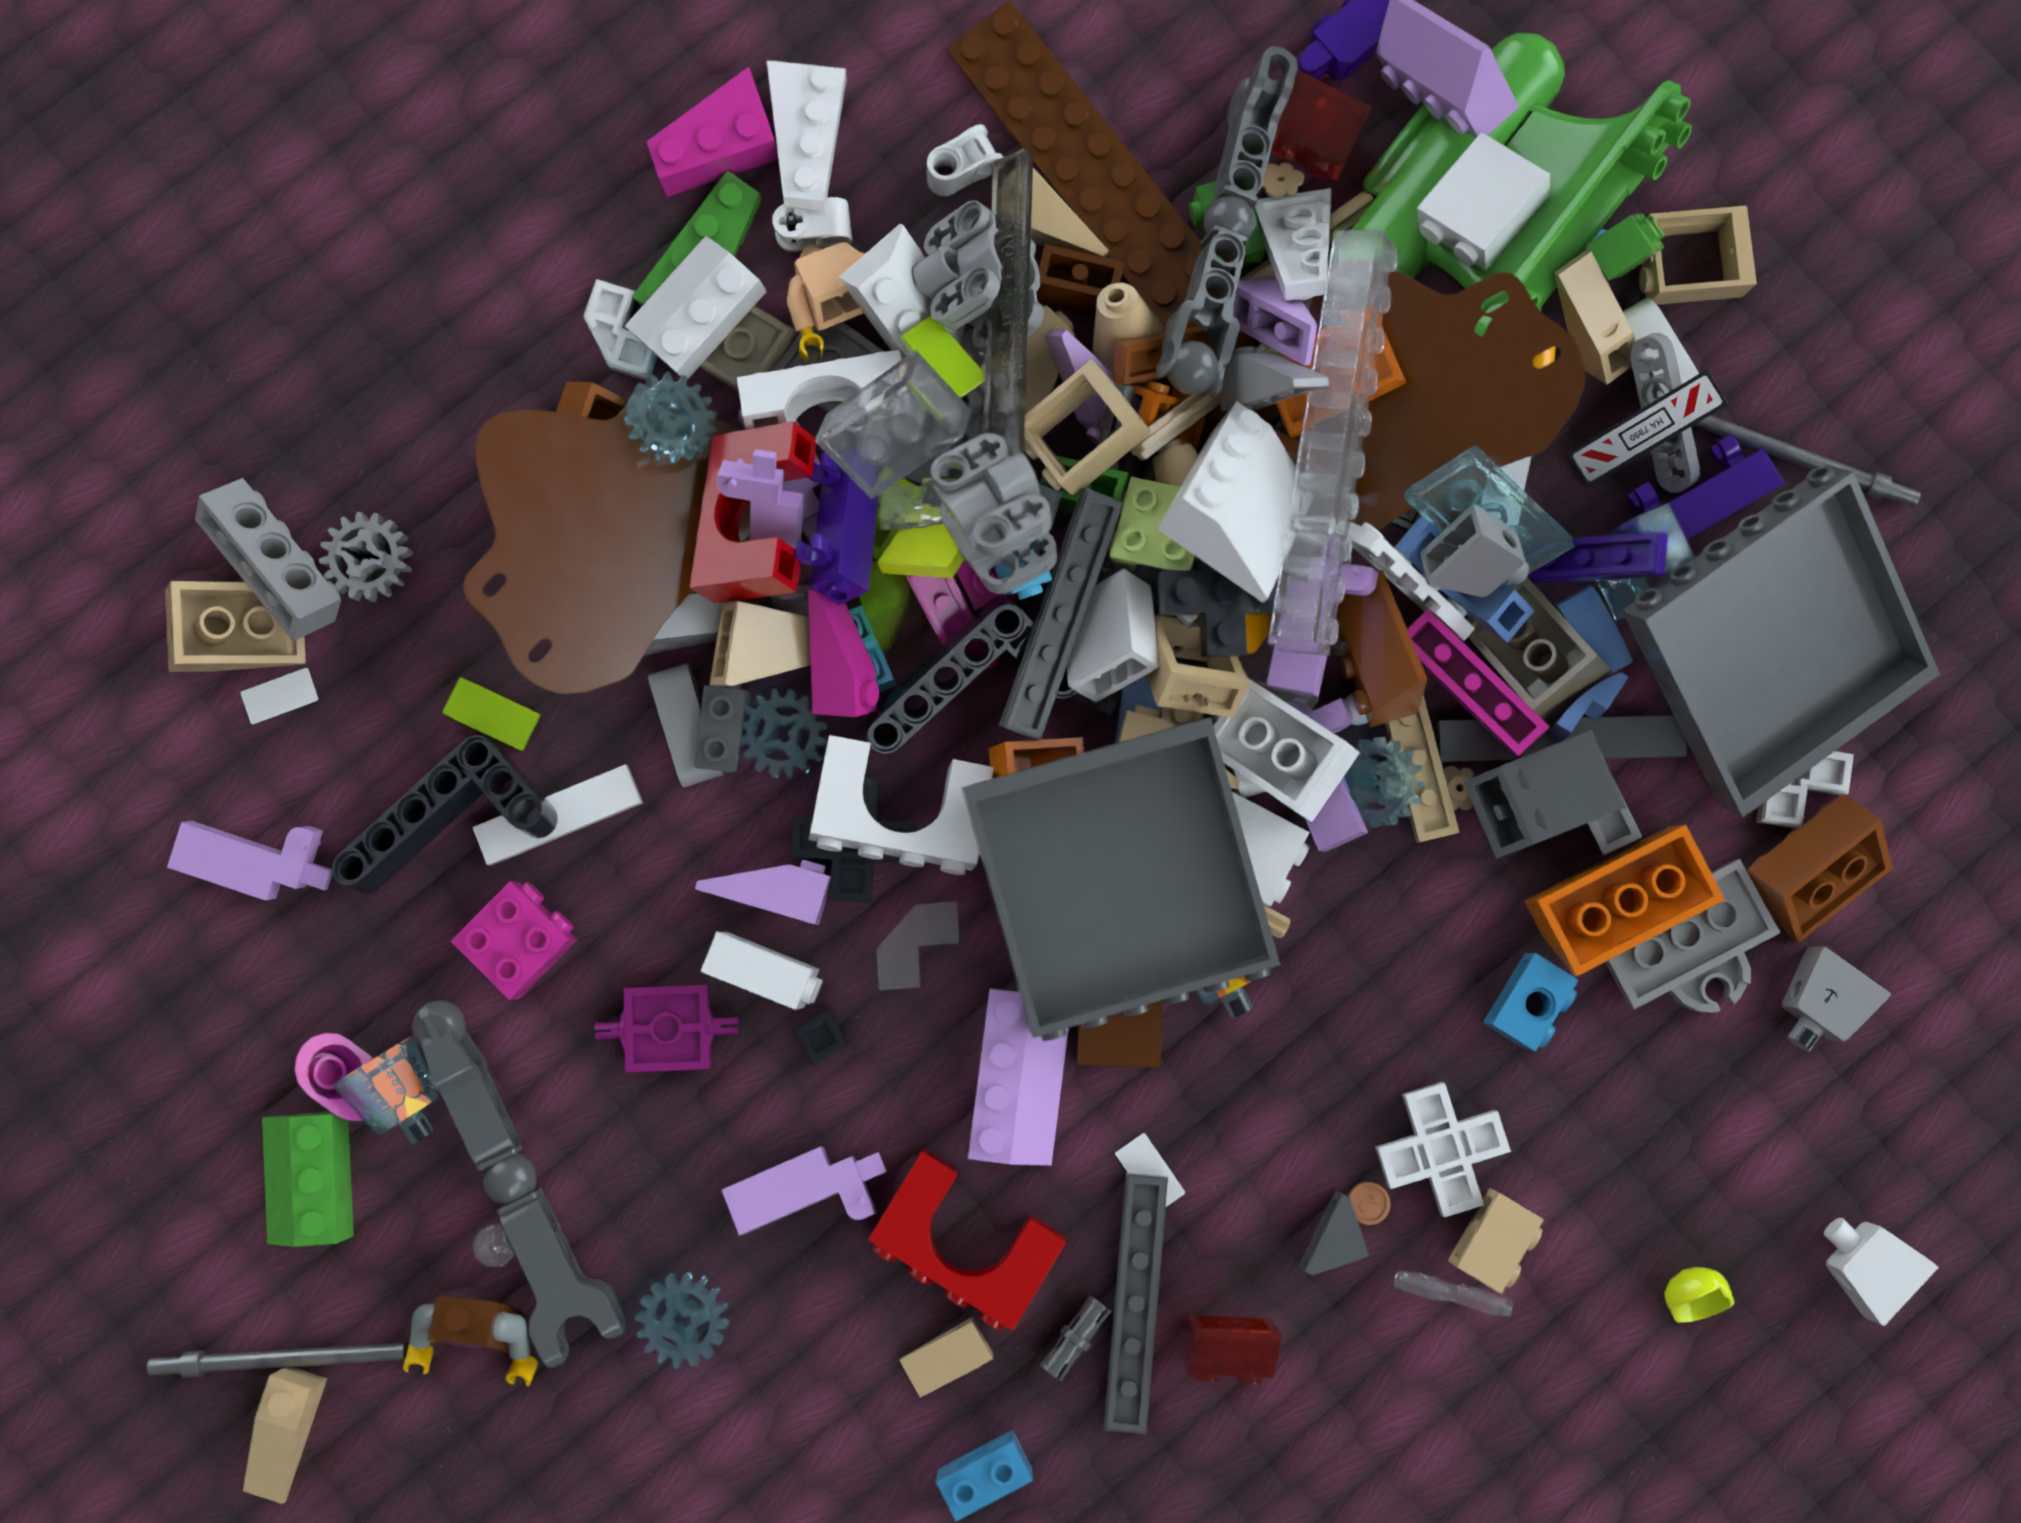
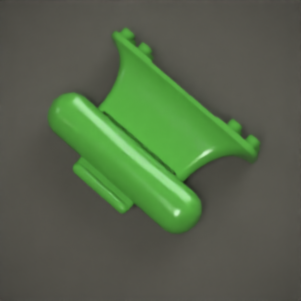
M1515 33L1504 38L1491 51L1519 108L1487 136L1550 173V196L1486 271L1475 264L1471 266L1464 264L1455 256L1453 250L1444 244H1434L1428 241L1419 230L1417 207L1476 138L1467 132L1462 135L1457 133L1443 116L1440 119L1435 118L1423 103L1363 181L1364 189L1377 197L1342 240L1337 252V267L1351 262H1374L1394 269L1415 280L1425 265L1430 262L1455 278L1465 289L1494 273L1507 272L1519 278L1541 312L1542 305L1557 287L1554 272L1586 250V245L1592 242L1626 196L1632 194L1645 176L1653 180L1660 177L1667 164V156L1662 153L1669 144L1676 148H1681L1688 140L1692 125L1682 120L1689 110L1691 100L1681 95L1680 84L1669 80L1663 82L1641 106L1617 117L1605 119L1583 118L1548 109L1559 94L1565 76L1564 61L1556 46L1545 37L1534 33ZM1501 291L1486 299L1481 305L1483 312L1488 313L1504 305L1509 299V294ZM1482 316L1477 322L1474 332L1483 337L1492 318Z

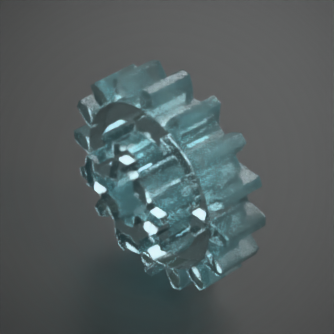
M665 372L661 382L654 375H650L645 385L638 383L632 393L634 396H630L626 404V408L630 411L624 419L625 423L635 425L629 435L630 438H641L644 441L640 448L642 452L647 451L650 447L656 450L655 459L658 461L664 453L669 454L672 463H677L681 453L688 461L692 460L697 450L700 452L705 450L709 443L708 439H711L716 430L711 424L717 417V413L706 410L712 401L711 397L700 398L698 393L701 385L696 384L689 388L686 386L687 376L684 375L681 376L678 382L672 380L670 372Z
M772 689L771 700L766 701L761 695L756 696L759 707L756 710L748 706L744 708L745 712L750 716L749 721H743L742 729L747 731V734L741 737L740 745L750 747L744 753V758L749 761L757 757L758 760L754 769L761 772L769 766L772 778L778 777L780 769L785 771L788 778H794V768L798 766L807 773L809 767L806 761L809 758L816 761L821 759L820 755L815 751L816 747L827 746V741L819 737V732L828 729L825 722H816L815 719L820 716L819 714H813V709H807L811 699L805 695L799 701H795L796 694L792 689L788 690L785 698H781L776 689ZM776 708H793L800 713H795L789 717L780 715ZM763 717L765 720L763 735L756 740L757 726ZM779 725H783L786 729L792 727L788 732L790 740L786 743H783L780 739L773 740L778 735L776 728ZM809 727V741L805 749L802 750L800 747L802 733L807 731ZM774 751L786 753L790 760L778 761L770 759L765 755L771 754Z
M1374 737L1372 742L1369 739L1358 740L1359 750L1355 749L1360 753L1344 775L1350 789L1349 794L1355 801L1363 822L1366 823L1369 819L1370 827H1382L1383 821L1387 826L1398 824L1397 815L1401 818L1411 815L1407 804H1417L1421 801L1414 794V788L1424 787V782L1415 780L1414 774L1422 770L1421 765H1410L1409 761L1413 757L1414 752L1412 750L1399 752L1401 742L1398 740L1390 741L1388 744L1385 737ZM1379 754L1389 759L1378 763L1376 759L1372 760L1370 756ZM1377 801L1379 805H1385L1386 808L1378 810L1369 807L1368 804Z
M686 1272L681 1282L677 1281L674 1274H670L666 1277V1287L659 1282L654 1283L650 1287L655 1297L644 1295L641 1298L640 1303L647 1308V1311L638 1312L635 1315V1320L645 1323V1327L640 1329L636 1335L637 1338L648 1337L650 1342L644 1351L646 1354L654 1349L659 1351L657 1363L660 1365L667 1357L673 1358L674 1369H678L685 1358H687L691 1367H695L699 1363V1353L707 1359L714 1354L710 1343L720 1346L724 1341V1336L717 1331L726 1329L729 1325V1320L720 1317V1314L727 1309L728 1304L727 1302L716 1303L715 1298L721 1291L718 1287L711 1291L705 1289L708 1278L703 1277L695 1284L692 1283L691 1272ZM687 1293L696 1296L703 1303L698 1304L688 1298ZM666 1297L665 1305L667 1311L664 1316L655 1319L658 1305ZM679 1311L682 1317L689 1316L691 1319L686 1329L683 1323L675 1324L674 1318L679 1314ZM710 1321L708 1333L699 1343L698 1328L700 1325L705 1324V1322ZM665 1336L675 1341L678 1347L667 1343L662 1337Z

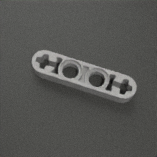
M1651 333L1638 339L1632 345L1630 359L1640 405L1643 408L1655 401L1652 394V388L1655 383L1664 384L1669 392L1682 383L1675 350L1671 340L1666 335ZM1648 348L1652 350L1657 349L1659 357L1655 359L1647 357L1645 350ZM1663 369L1664 373L1650 378L1649 372ZM1691 427L1678 434L1676 443L1666 441L1651 450L1656 477L1663 489L1678 493L1689 488L1698 480L1700 466ZM1678 449L1681 450V454L1677 456L1675 454L1669 457L1667 456V453L1674 452ZM1676 466L1678 470H1684L1685 476L1680 478L1679 475H1673L1671 469Z

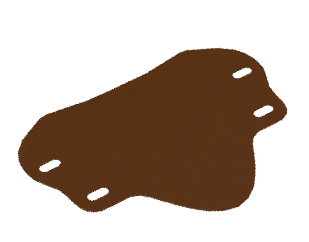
M1351 262L1336 267L1328 275L1327 294L1314 296L1309 309L1310 314L1317 323L1316 334L1373 306L1377 311L1407 383L1294 438L1307 441L1315 449L1329 456L1340 457L1355 468L1354 491L1345 504L1309 486L1316 499L1304 522L1308 528L1324 536L1339 539L1342 538L1337 534V531L1347 520L1359 526L1366 522L1379 531L1399 516L1480 474L1539 454L1551 444L1575 411L1585 386L1584 361L1573 337L1540 312L1531 299L1526 287L1514 274L1507 272L1494 273L1458 294L1451 295L1438 293L1403 273L1374 262ZM1501 291L1509 294V299L1504 305L1491 312H1483L1481 305L1486 299ZM1482 316L1492 318L1483 337H1481L1474 330L1479 319ZM1551 347H1559L1561 355L1557 360L1542 368H1535L1533 365L1534 357ZM1276 403L1254 410L1267 423L1281 416ZM1285 426L1279 430L1289 436ZM1349 545L1348 551H1351L1353 548Z
M649 388L640 391L616 417L608 420H595L545 410L518 409L502 412L485 422L477 437L475 458L482 492L494 524L496 537L493 547L466 575L463 590L466 599L473 608L498 632L512 664L524 677L545 690L558 694L585 693L615 683L633 673L662 625L692 592V589H690L691 570L693 568L712 436L741 431L739 428L730 423L699 414L670 393L659 388ZM654 405H662L665 410L664 414L654 425H646L643 422L644 415ZM751 501L746 506L740 520V542L750 535ZM495 574H503L506 577L505 585L494 596H485L482 592L484 585ZM542 639L550 640L552 643L551 650L538 663L531 662L528 659V654L534 646Z

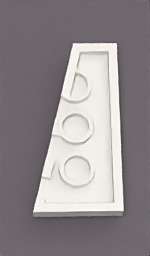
M767 60L784 206L825 211L845 91L846 69Z
M1331 188L1296 193L1294 195H1283L1279 198L1258 199L1253 209L1266 252L1285 301L1293 299L1307 300L1313 296L1326 295Z
M1347 520L1337 531V534L1342 539L1348 540L1349 545L1378 571L1383 570L1385 577L1424 612L1429 609L1459 639L1465 641L1475 628L1464 618L1467 612L1452 599L1447 598L1446 600L1438 592L1439 587L1429 585L1426 575L1419 574L1411 566L1412 562L1400 551L1393 548L1373 526L1366 522L1359 526Z

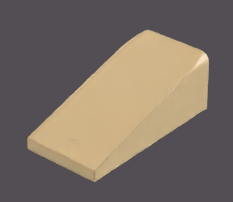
M971 1317L900 1358L899 1361L919 1397H922L993 1359V1352L974 1318Z

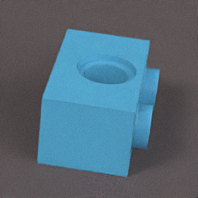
M1525 953L1483 1021V1024L1521 1048L1536 1052L1538 1047H1545L1555 1032V1027L1552 1024L1559 1012L1564 1013L1573 1003L1577 994L1573 989L1579 980L1537 953ZM1535 992L1541 998L1542 1007L1536 1015L1532 1016L1526 1009V999L1531 993Z
M1013 1429L939 1468L936 1483L955 1521L1033 1481L1032 1467Z

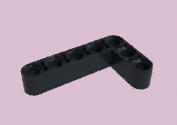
M1002 595L990 600L945 644L877 706V711L870 712L866 718L865 727L868 743H871L872 749L884 754L893 753L899 749L1006 649L1021 663L1024 655L1023 648L1029 640L1035 620L1012 597ZM1003 610H1012L1016 614L1014 621L1008 626H998L995 624L996 616ZM979 638L985 641V647L978 654H968L964 651L965 645L971 639ZM947 666L955 670V675L947 682H939L934 679L936 671L941 667ZM1068 679L1060 684L1056 698L1066 699L1077 693V691L1068 687ZM911 695H920L925 698V703L922 707L915 710L906 708L904 702ZM882 723H890L895 726V731L888 737H879L874 734L875 728Z
M470 736L463 740L340 852L333 862L332 874L338 883L360 893L369 894L377 891L482 794L488 797L512 826L533 838H544L553 832L558 822L557 813L554 807L503 749L483 736ZM488 752L485 762L478 766L479 758L482 754ZM457 780L455 789L448 794L449 785ZM513 780L511 789L507 793L502 794L504 785L508 781ZM426 808L424 817L417 822L418 814L422 809ZM537 808L536 818L532 822L527 823L528 814ZM394 836L393 845L390 849L386 850L387 842ZM363 865L362 873L356 878L357 869Z

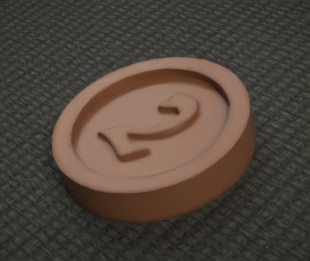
M1362 1182L1350 1191L1348 1197L1351 1199L1358 1222L1374 1225L1386 1218L1390 1210V1198L1383 1187L1374 1182Z

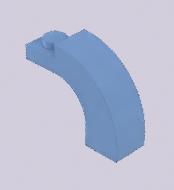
M1421 515L1394 548L1412 562L1411 566L1419 574L1425 575L1420 552L1442 532L1431 520ZM1502 583L1489 596L1485 597L1440 588L1438 591L1446 600L1450 598L1459 604L1467 612L1466 615L1507 643L1534 612L1532 607L1519 593L1505 583Z

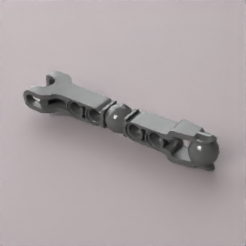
M1268 47L1258 59L1252 77L1243 79L1232 95L1227 114L1229 129L1214 186V199L1209 204L1203 217V230L1206 234L1200 245L1203 250L1195 260L1185 302L1168 319L1161 348L1162 356L1156 368L1157 376L1160 378L1166 375L1171 385L1183 394L1195 395L1207 390L1214 399L1223 390L1225 366L1231 360L1240 329L1238 319L1232 315L1233 303L1245 257L1244 246L1247 244L1255 228V214L1252 211L1258 201V197L1255 195L1263 185L1278 123L1291 95L1297 72L1296 58L1289 51L1281 47ZM1270 62H1276L1281 66L1283 77L1278 81L1272 80L1267 76ZM1216 254L1219 255V256L1224 260V262L1221 261V260L1216 256ZM1207 290L1210 291L1215 296V298L1211 297L1207 293ZM1190 321L1195 322L1199 328L1206 329L1207 335L1214 339L1213 349L1199 341L1190 340L1182 343L1186 326Z
M434 1000L427 1002L418 1009L413 1018V1038L423 1048L433 1085L445 1101L467 1151L476 1164L477 1170L485 1169L483 1176L485 1193L492 1201L502 1205L496 1211L500 1216L506 1235L536 1298V1308L531 1315L528 1332L544 1364L547 1367L555 1368L565 1362L569 1353V1345L564 1330V1325L568 1318L583 1316L591 1319L603 1337L613 1339L625 1334L626 1319L610 1285L583 1274L542 1188L535 1189L537 1181L535 1166L527 1157L517 1153L523 1147L488 1071L487 1061L466 1031L464 1014L456 1005L449 1001Z

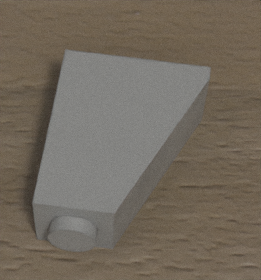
M699 593L689 594L662 625L643 656L717 641L722 604L731 602L715 604Z

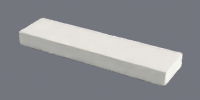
M625 764L545 797L554 807L558 822L553 832L544 838L530 837L512 826L503 815L472 828L486 864L492 866L643 804L630 768ZM537 808L528 814L527 823L532 822L536 818Z

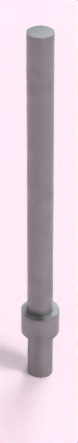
M1711 415L1693 425V427L1723 438L1732 434L1739 444L1758 451L1764 449L1766 454L1810 470L1830 465L1854 471L1860 488L1864 489V494L1879 500L1886 497L1915 507L1921 497V492L1892 482V477L1876 471L1869 474Z
M391 1343L205 1355L204 1351L183 1352L182 1356L150 1358L147 1364V1372L149 1376L181 1374L183 1378L202 1377L205 1372L398 1361L405 1360L407 1344Z

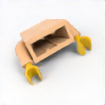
M840 242L824 249L815 244L808 245L802 250L800 258L794 263L796 276L789 283L787 304L796 332H801L799 356L805 363L808 362L805 349L807 346H815L819 350L820 358L822 359L824 341L818 334L813 333V327L816 326L818 331H821L864 313L838 278L865 254L859 252L848 243Z

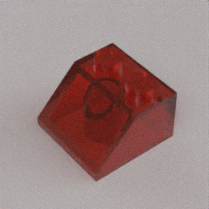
M1299 71L1289 100L1280 117L1272 150L1276 155L1285 160L1294 159L1308 166V169L1318 177H1330L1337 181L1359 141L1373 107Z
M1187 1314L1185 1367L1188 1374H1195L1194 1379L1205 1382L1220 1381V1375L1237 1376L1238 1382L1260 1384L1262 1383V1378H1274L1281 1345V1332L1271 1318Z

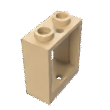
M1747 206L1654 213L1647 217L1653 216L1665 236L1718 231L1724 281L1665 286L1661 251H1659L1642 263V269L1639 274L1641 292H1645L1646 298L1654 301L1656 305L1743 297L1757 284Z
M1093 359L1089 360L1014 424L1024 436L1018 441L1021 447L1034 461L1039 457L1045 464L1046 468L1041 472L1056 491L1063 487L1074 497L1081 492L1082 488L1087 487L1152 432L1108 375ZM1097 392L1123 426L1067 471L1042 437Z
M1154 614L1160 667L1148 673L1146 677L1156 705L1235 718L1250 685L1238 657H1201L1200 622H1197L1189 629L1178 618ZM1174 646L1180 647L1179 649H1173ZM1175 657L1207 662L1209 669L1178 664ZM1200 693L1199 697H1192L1194 694Z

